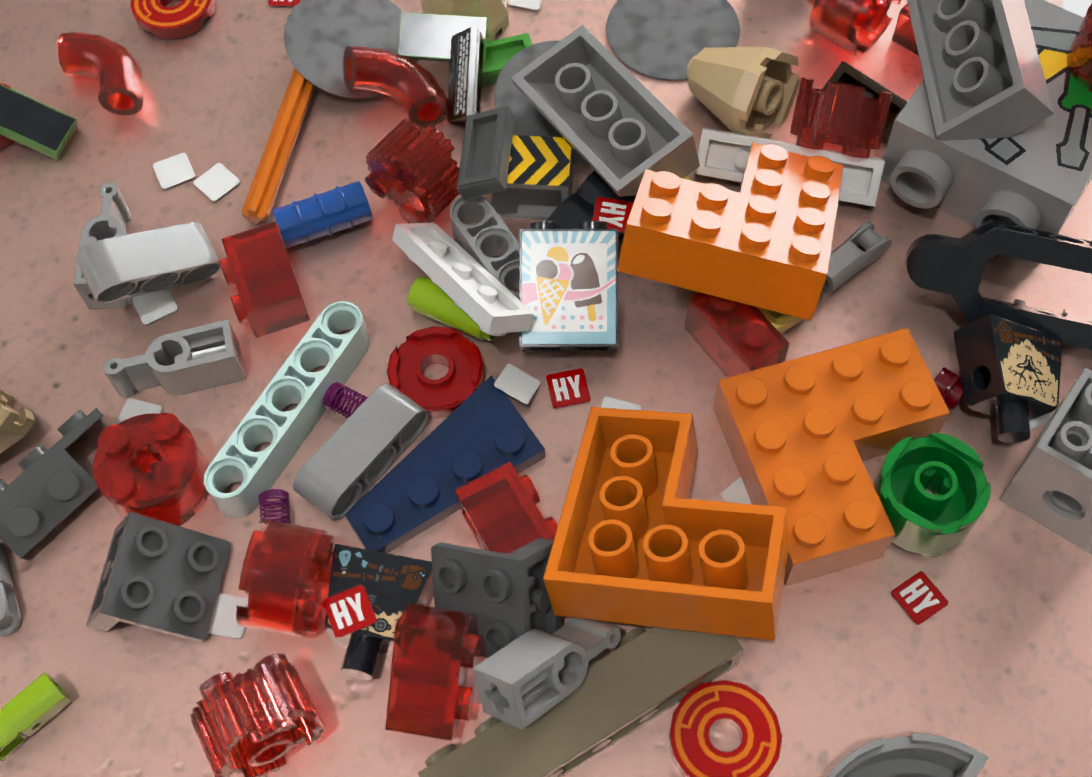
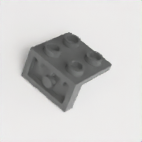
M130 512L114 530L86 627L107 632L121 621L184 639L202 642L208 636L230 550V543L220 538Z
M538 538L510 554L442 542L432 546L431 558L438 645L441 648L489 658L527 631L538 629L552 634L562 627L561 616L554 615L543 580L554 540Z

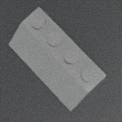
M907 0L935 132L940 140L1010 138L1054 114L1024 0Z
M583 25L511 77L513 84L619 197L637 195L645 169L655 172H670L679 178H684L700 166L693 134Z

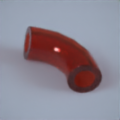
M62 32L59 35L57 46L58 58L65 75L89 76L97 79L100 85L98 93L99 103L111 113L128 116L141 111L144 102L142 70L124 46L96 34Z
M347 46L345 48L343 75L348 90L378 92L393 98L403 106L409 120L417 127H433L447 118L450 112V103L445 92L434 76L417 62L387 49L365 46Z

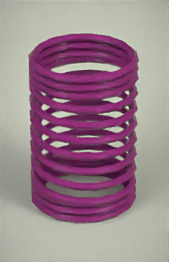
M335 382L327 389L323 398V406L334 413L337 412L338 415L341 414L342 417L345 416L347 419L368 397L339 382Z
M281 489L263 491L258 496L261 538L270 543L286 541L292 536L289 494ZM268 499H280L275 501H267ZM277 507H278V508H281V509H274V510H264V509H268V508H277ZM282 512V513H279V514H269V515L266 514V513ZM281 516V518L265 519L267 517ZM269 521H282L278 523H266ZM287 532V533H285V534L277 535V536L266 535V534H279V533Z

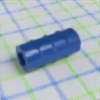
M360 181L342 187L336 186L333 190L321 194L315 193L312 197L297 202L292 201L291 204L272 210L286 249L303 243L309 244L310 241L327 235L331 237L332 233L347 228L353 229L356 225L373 220L372 212Z

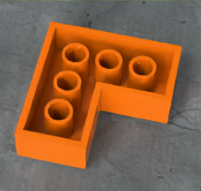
M752 143L739 192L727 190L719 184H703L679 178L670 172H655L645 169L626 224L617 271L811 321L828 274L843 165L834 163L823 156L809 157L789 152L778 145Z
M908 327L718 380L713 409L751 503L755 505L786 507L789 549L784 577L785 587L883 558L896 535L863 461L888 454L894 445L910 436H913V439L928 437L930 433H940L950 414Z
M591 407L543 578L554 615L776 641L789 549L786 507L689 499L698 456L693 414Z

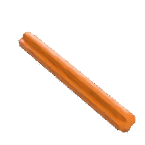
M294 68L242 209L243 217L251 220L253 224L260 225L269 219L316 87L305 79L296 68Z

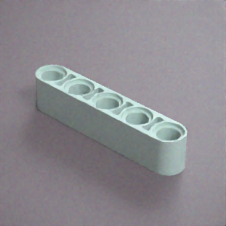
M339 301L328 305L321 312L208 466L204 474L205 488L219 511L225 516L243 518L250 515L259 506V494L271 489L327 410L323 406V398L327 389L335 382L344 385L367 353L370 346L369 336L363 315L355 304ZM351 329L349 333L338 335L341 331ZM318 366H326L319 372L311 373ZM290 404H299L295 409L291 411H282L286 406ZM271 442L265 450L253 452L259 444ZM242 482L236 491L224 493L230 484Z

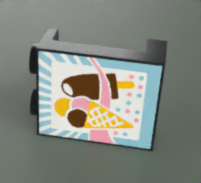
M538 221L531 223L530 229H520L519 300L534 313L529 331L519 332V347L521 351L618 350V229H608V223L602 221L580 222L579 229H559V223Z

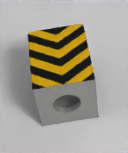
M513 135L506 190L492 193L491 205L502 219L547 221L553 211L572 193L573 147L564 137Z

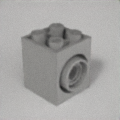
M1084 368L1044 426L999 500L1092 554V371Z

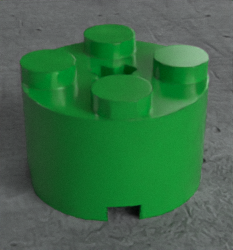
M930 433L928 437L912 439L913 436H910L894 445L887 454L873 486L896 534L892 542L907 551L919 553L925 557H937L943 552L956 547L965 539L988 505L991 489L990 481L987 484L982 470L984 464L979 455L969 445L950 435Z

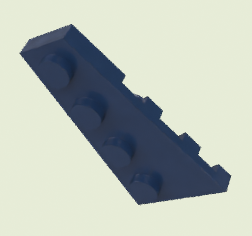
M492 375L345 514L349 525L364 549L383 553L391 552L546 457L545 448L503 391L494 386L495 380Z

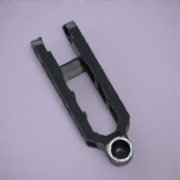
M990 220L961 238L926 234L910 244L905 259L910 279L923 289L951 295L969 324L988 314H993L1061 338L1062 344L1092 350V320L1077 317L1074 311L1066 309L1063 310V313L1029 307L1025 301L1015 299L1014 303L982 297L978 291L986 262L998 255L1092 274V240Z

